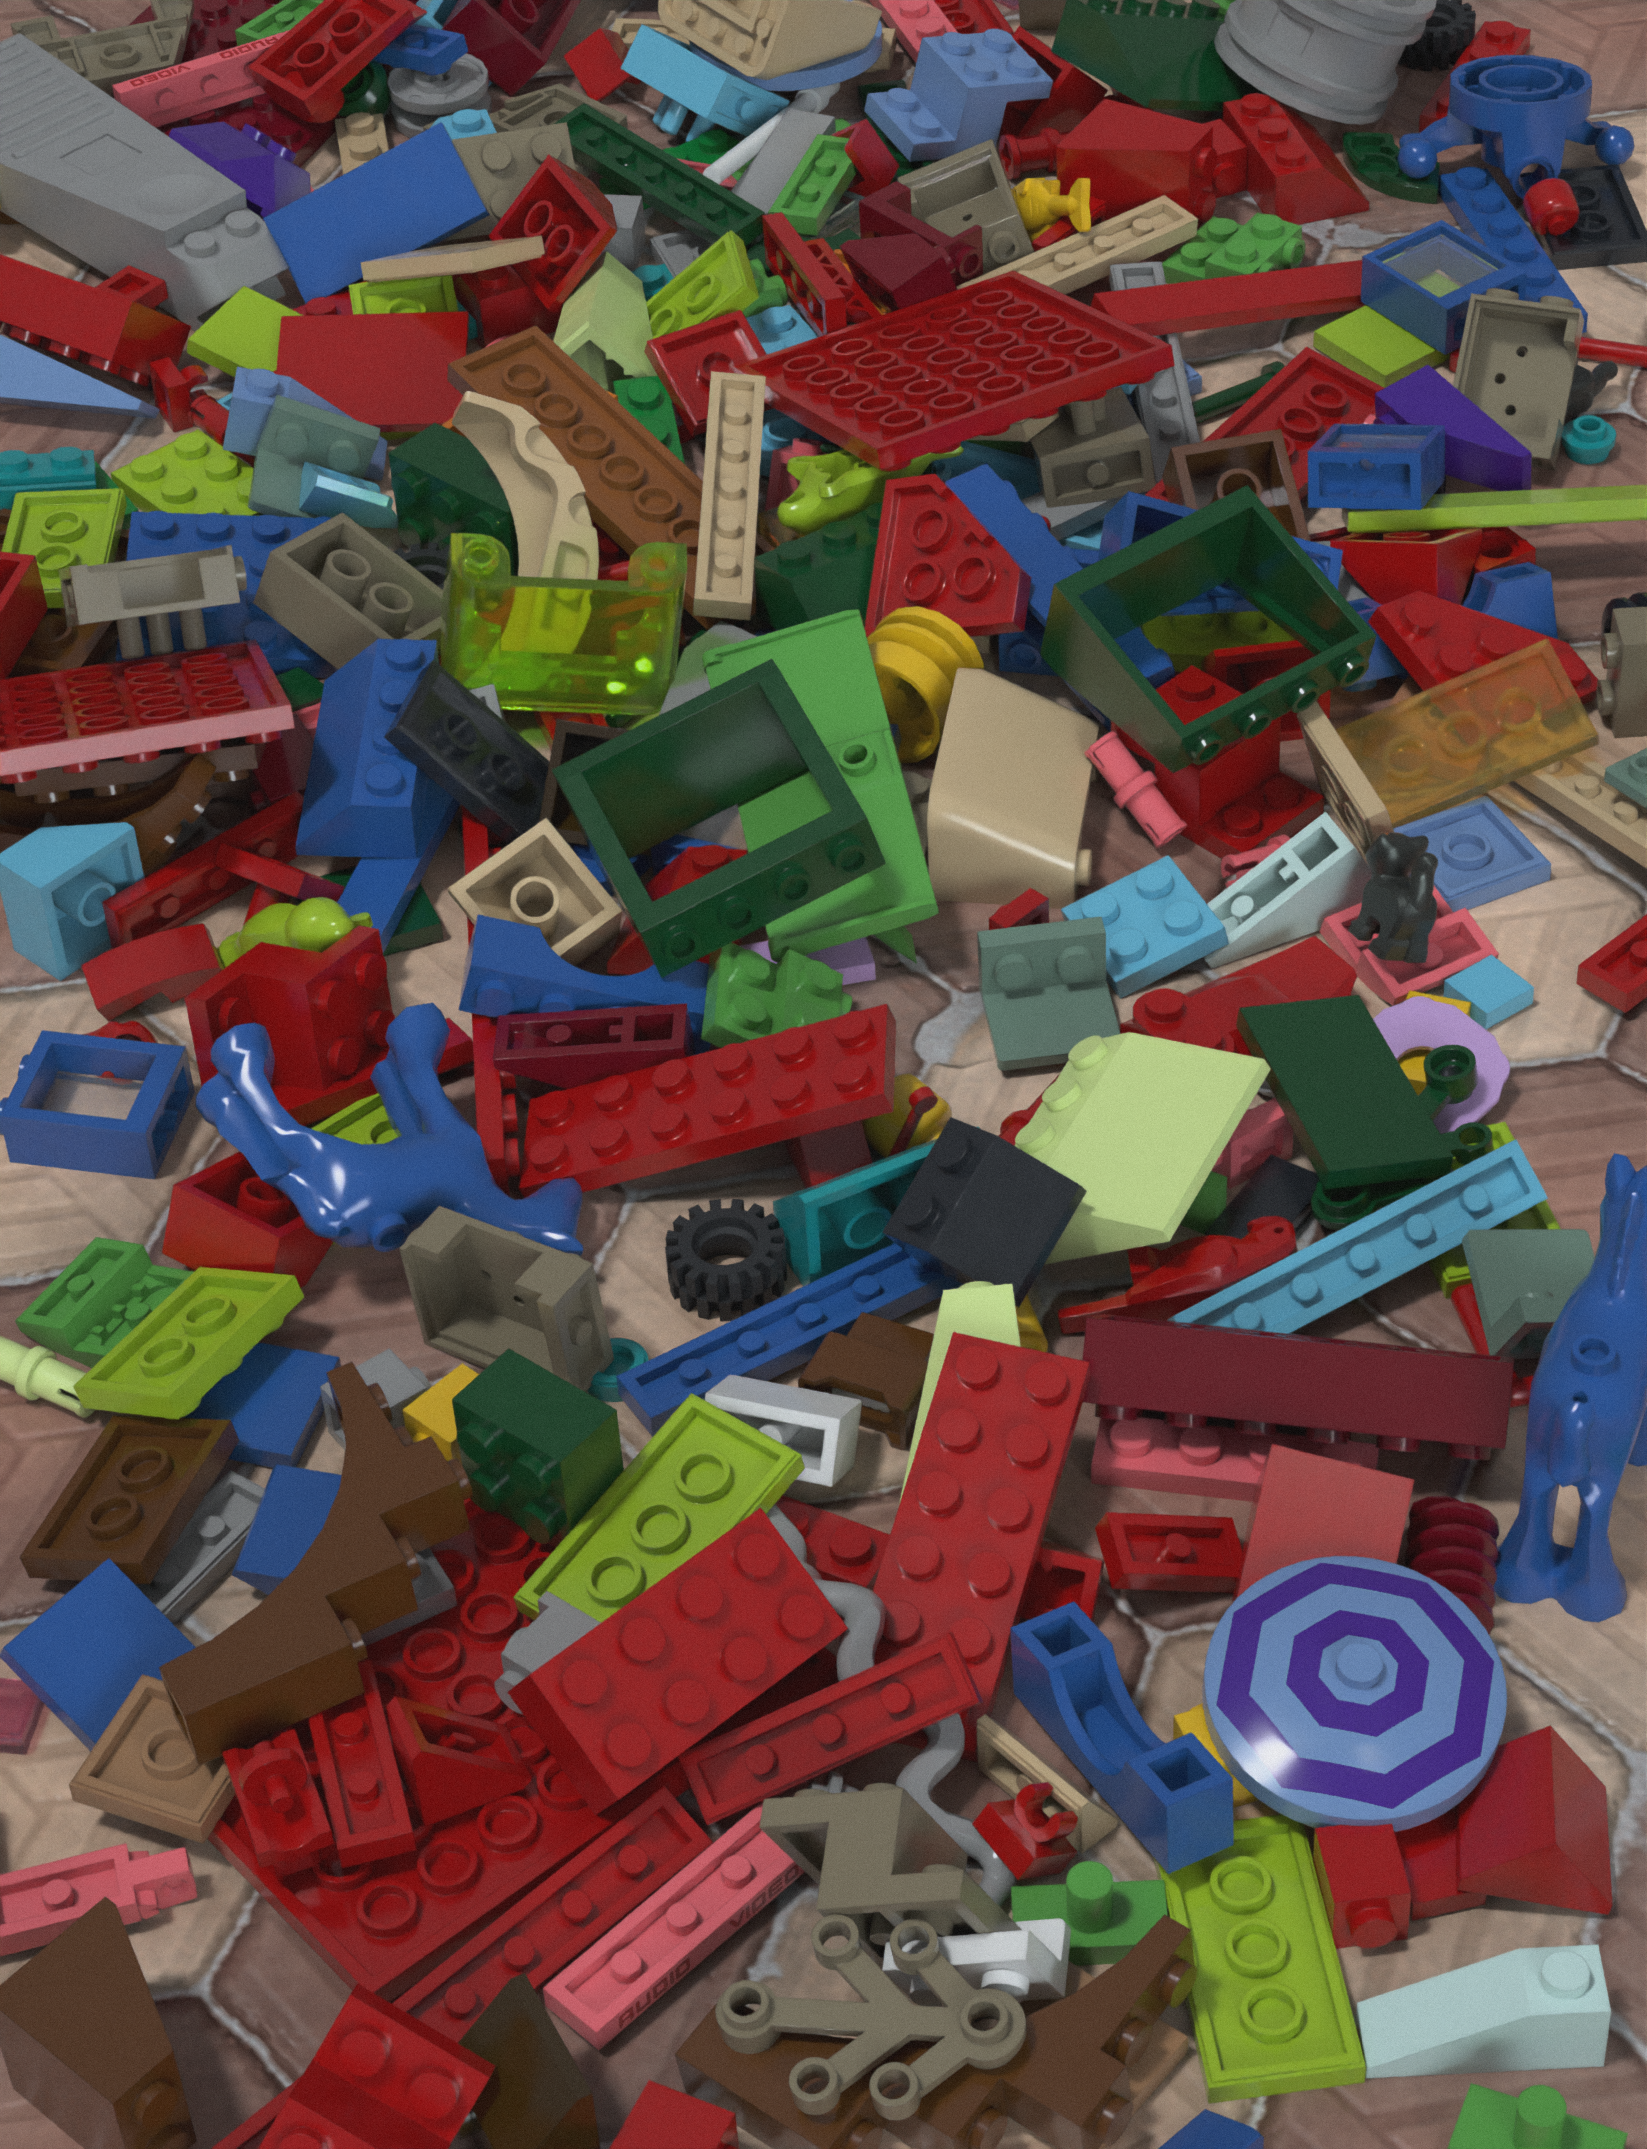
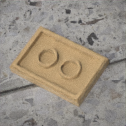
M542 236L435 246L360 263L363 280H367L369 283L474 273L540 258L545 254Z
M1315 701L1310 707L1296 715L1322 795L1367 863L1365 855L1372 843L1381 834L1394 832L1387 808L1317 701Z

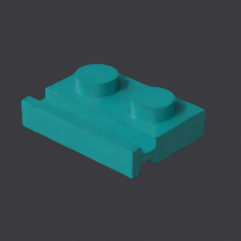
M60 447L54 449L51 453L27 454L20 450H8L0 453V510H12L15 494L19 492L97 489L94 450L82 451L76 447Z

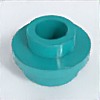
M1584 415L1568 422L1564 426L1561 443L1565 447L1566 455L1571 460L1581 464H1596L1604 461L1608 457L1609 451L1615 446L1616 431L1612 425L1605 422L1602 418Z

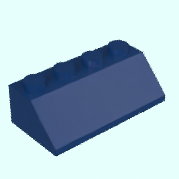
M377 639L325 680L295 846L296 855L417 858L429 776L385 739L384 736L421 670L433 660L439 663L437 640Z

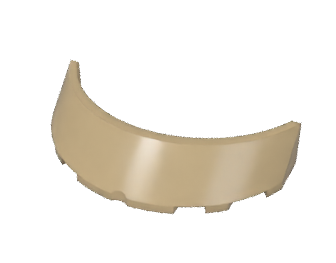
M466 391L454 412L452 424L478 449L496 475L504 491L517 534L519 568L515 598L506 625L487 657L461 684L468 690L494 684L503 710L529 695L549 678L564 661L580 636L592 607L590 592L596 586L598 579L597 530L592 526L590 513L584 498L586 490L574 466L567 464L555 445L539 429L541 423L521 406Z

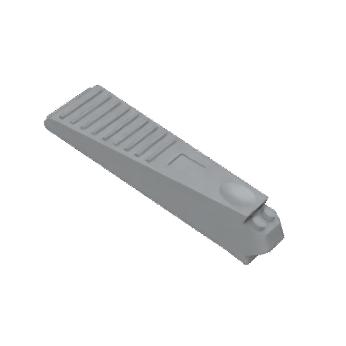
M21 33L0 42L1 212L109 277L130 265L165 280L168 299L158 306L173 314L183 323L190 325L191 329L195 332L243 286L272 300L286 295L277 275L290 267L266 223L256 213L247 208L246 190Z

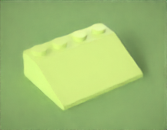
M1132 1032L1105 1038L1097 1035L1090 1036L1080 1041L1071 1049L1068 1054L1069 1060L1056 1081L1043 1093V1101L1030 1122L1018 1132L1015 1138L1016 1144L1014 1146L1078 1183L1087 1191L1045 1264L1170 1242L1271 1070L1266 1060L1262 1058Z

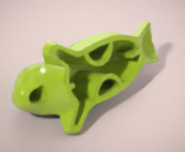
M960 446L958 449L948 453H928L911 459V464L908 467L897 471H881L845 449L826 455L793 457L788 460L787 471L799 480L800 484L789 498L780 503L777 510L779 522L782 526L794 530L799 535L806 536L822 529L823 526L830 522L841 521L866 510L872 504L883 502L886 480L920 476L930 463L940 459L957 457L964 452V449Z
M326 897L310 898L298 906L288 903L272 904L250 918L243 925L240 932H235L226 937L216 950L223 968L230 965L260 942L322 953L357 926L371 928L373 921L368 912L349 916L339 903Z

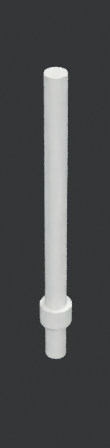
M840 82L824 87L798 91L795 101L707 167L703 175L717 184L723 182L757 155L789 108L812 113L821 112L827 107L829 98L839 91Z

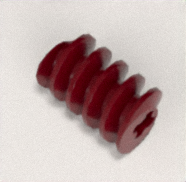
M1429 1496L1413 1502L1408 1513L1410 1525L1407 1530L1406 1567L1448 1589L1475 1614L1490 1635L1495 1625L1492 1609L1496 1603L1494 1584L1497 1580L1495 1562L1499 1552L1496 1543L1500 1533L1498 1519L1488 1509L1448 1496Z

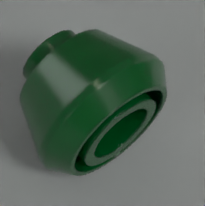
M372 59L341 89L345 101L338 115L347 118L351 114L360 112L371 115L384 114L386 112L391 97L388 93V79L385 69L379 62Z

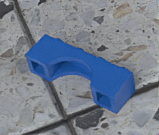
M1530 562L1475 573L1470 592L1462 606L1558 639L1550 571ZM1368 597L1348 601L1377 636L1369 659L1367 672L1357 682L1348 687H1342V689L1348 692L1372 689L1377 686V679L1395 675L1398 679L1406 680L1410 674L1368 623L1377 607L1382 605Z
M477 915L465 959L458 1010L498 1019L499 1015L687 1003L696 1054L708 1052L711 1043L701 1039L709 964L694 961L661 978L654 964L642 972L627 976L598 975L579 969L558 956L547 944L539 927Z
M1075 1602L1010 1628L1014 1694L1168 1874L1234 1845L1233 1778L1192 1732L1168 1743L1163 1742L1152 1732L1129 1696L1118 1668L1112 1643Z

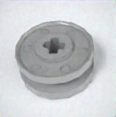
M466 53L452 63V67L447 72L431 76L421 71L394 68L389 73L387 86L388 93L393 101L391 109L392 121L397 130L405 136L412 138L423 132V126L435 122L440 117L453 115L459 110L486 109L488 114L492 113V101L487 92L489 84L488 70L484 63L471 54Z

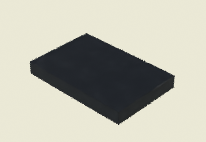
M1619 165L1561 169L1557 179H1562L1570 184L1580 210L1578 220L1571 229L1557 236L1550 234V232H1546L1543 236L1536 233L1541 247L1556 269L1565 270L1647 262V230ZM1533 172L1522 173L1519 177L1529 176Z
M434 660L431 661L419 673L384 738L509 845L539 823L549 760Z

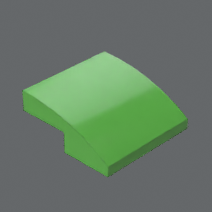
M95 1237L15 1322L22 1333L58 1354L93 1368L194 1272L153 1265L143 1244Z

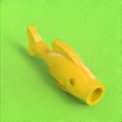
M1026 178L1012 188L1031 242L1052 227L1061 216H1069L1072 224L1079 232L1091 231L1089 178H1078L1071 187L1069 195H1060L1059 180H1045V178Z

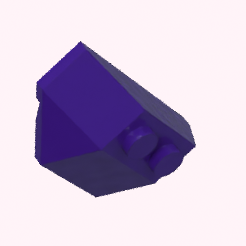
M225 122L172 128L168 136L246 190L247 208L262 219L311 193L310 173L293 163L297 154L245 123L241 131Z

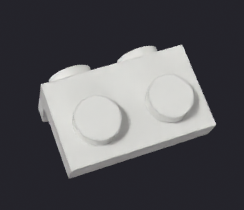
M1063 1919L1015 1922L1022 1929L1018 1931L937 1937L940 1953L974 1990L998 1989L1010 1994L1018 2002L1065 1998L1071 1928ZM914 1940L907 1943L902 1948V1951L908 1954H917L925 1950L928 1944L924 1941ZM886 1941L882 1971L904 1990L913 2002L920 2006L944 2007L919 1975H909L897 1968L893 1961L890 1941Z

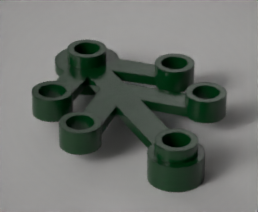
M1444 1045L1432 1050L1424 1060L1427 1086L1418 1097L1432 1121L1447 1104H1458L1467 1100L1478 1084L1476 1058L1473 1052L1461 1045ZM1465 1123L1456 1128L1455 1131L1441 1134L1453 1157L1463 1165H1467L1494 1151L1492 1132L1488 1126L1482 1123ZM1445 1175L1325 1189L1321 1180H1319L1311 1198L1313 1215L1321 1225L1330 1229L1341 1230L1376 1212L1378 1208L1385 1207Z

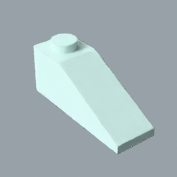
M1326 812L1207 904L1224 925L1229 942L1228 945L1203 957L1212 969L1319 931L1324 918L1362 902L1364 888L1372 877V871L1354 845Z
M1599 1945L1519 1948L1357 2002L1356 2014L1361 2049L1366 2065L1365 2078L1604 2067L1611 2008Z

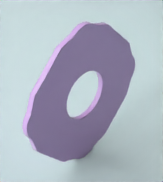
M1416 996L1405 1000L1403 1003L1383 1009L1373 1019L1397 1061L1411 1051L1420 1049L1432 1051L1444 1045H1461L1470 1049L1475 1055L1478 1084L1467 1100L1458 1104H1447L1433 1120L1440 1134L1455 1131L1456 1128L1465 1123L1478 1122L1499 1102L1503 1086L1510 1075L1509 1061L1502 1053L1495 1036L1456 1006L1433 1001L1427 997Z

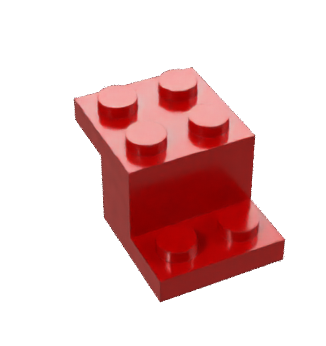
M1193 665L1156 689L1184 725L1243 694ZM1281 716L1271 721L1269 726L1257 736L1250 739L1241 737L1224 746L1207 763L1202 765L1192 763L1174 774L1111 721V731L1115 730L1119 739L1125 747L1155 764V776L1158 779L1155 786L1180 819L1184 820L1187 824V827L1182 830L1180 835L1220 859L1227 855H1236L1267 846L1269 839L1280 835L1289 836L1291 839L1324 813V796L1279 771Z
M357 926L322 953L260 942L184 997L201 1086L218 1073V1070L211 1061V1048L216 1039L236 1025L257 1023L266 1027L275 1056L270 1086L281 1085L325 1091L342 1075H351L356 1070L359 1060L376 1046H388L385 1039L387 1028L395 1019L387 980V963L383 956L379 929Z
M357 1983L258 2149H448L496 2066Z

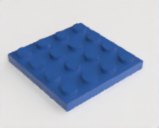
M164 511L131 513L126 561L212 550L227 545H232L233 557H242L246 571L247 589L239 591L240 603L201 608L207 641L206 647L256 639L275 676L299 667L314 678H328L338 670L253 603L270 551L326 522L331 517L223 515L220 513L188 514L167 513ZM179 612L168 613L174 648L172 652L184 651L186 649L183 643ZM139 617L145 652L143 657L153 656L150 649L146 617ZM118 636L116 661L128 660L122 658Z

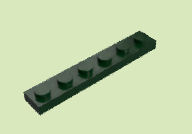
M581 104L554 123L567 122L574 159L633 196H642L643 202L712 245L731 230L744 241L745 247L764 233L762 218L765 215L764 211L589 105Z

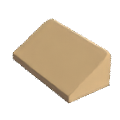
M986 1714L977 1720L978 1769L1014 1799H1016L1020 1790L1027 1785L1049 1782L1054 1789L1050 1796L1045 1799L1042 1810L1049 1818L1055 1813L1073 1811L1078 1816L1074 1831L1066 1837L1077 1851L1083 1854L1117 1827L1118 1819L1022 1738Z

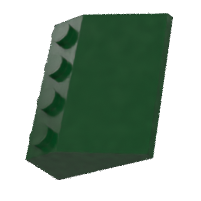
M1183 0L1066 1L1051 51L1146 108L1223 112L1224 102L1242 99L1248 94H1265L1236 74L1217 53L1214 40L1220 25L1225 23V15L1219 12L1220 5L1214 1L1192 0L1191 3Z

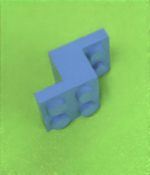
M988 29L985 33L973 34L947 32L943 36L922 38L910 90L893 88L888 92L868 93L864 111L909 162L944 159L990 139L993 140L996 148L1007 102L1049 98L1053 80L1037 64L1036 60L1030 57L1013 39L1012 35L1004 30Z

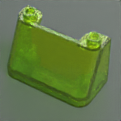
M451 533L441 604V666L468 690L494 684L502 710L626 715L656 714L661 710L669 687L674 682L676 676L687 577V543L654 542L640 546L630 557L627 572L628 581L510 576V557L508 550L502 542L492 536L483 534Z

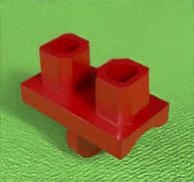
M295 1729L281 1733L271 1742L262 1741L256 1744L254 1748H233L223 1751L225 1766L260 1868L273 1864L276 1876L284 1877L316 1866L320 1862L318 1849L333 1845L334 1840Z

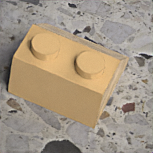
M547 818L448 887L450 896L474 925L479 914L539 927L550 948L573 966L580 964L620 933L621 908Z

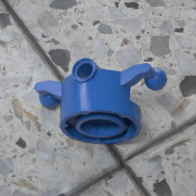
M1500 55L1479 58L1462 64L1450 74L1447 116L1433 122L1421 133L1403 135L1399 140L1398 164L1404 174L1411 178L1420 179L1428 176L1435 169L1438 160L1437 153L1454 146L1481 144V159L1489 165L1501 168L1502 173L1516 194L1524 199L1526 192L1534 184L1545 179L1557 178V175L1561 173L1565 139L1587 146L1595 145L1597 157L1608 165L1624 164L1632 156L1635 145L1632 134L1624 127L1611 126L1606 121L1591 122L1587 119L1591 110L1592 80L1591 75L1577 65L1554 58L1534 55ZM1534 163L1538 164L1536 170L1531 175L1519 177L1521 171L1526 166Z

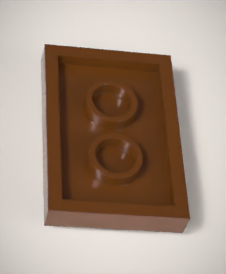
M113 1415L19 1558L29 1578L82 1581L110 1558L134 1584L150 1585L240 1441L231 1420L180 1418L178 1420L161 1417Z

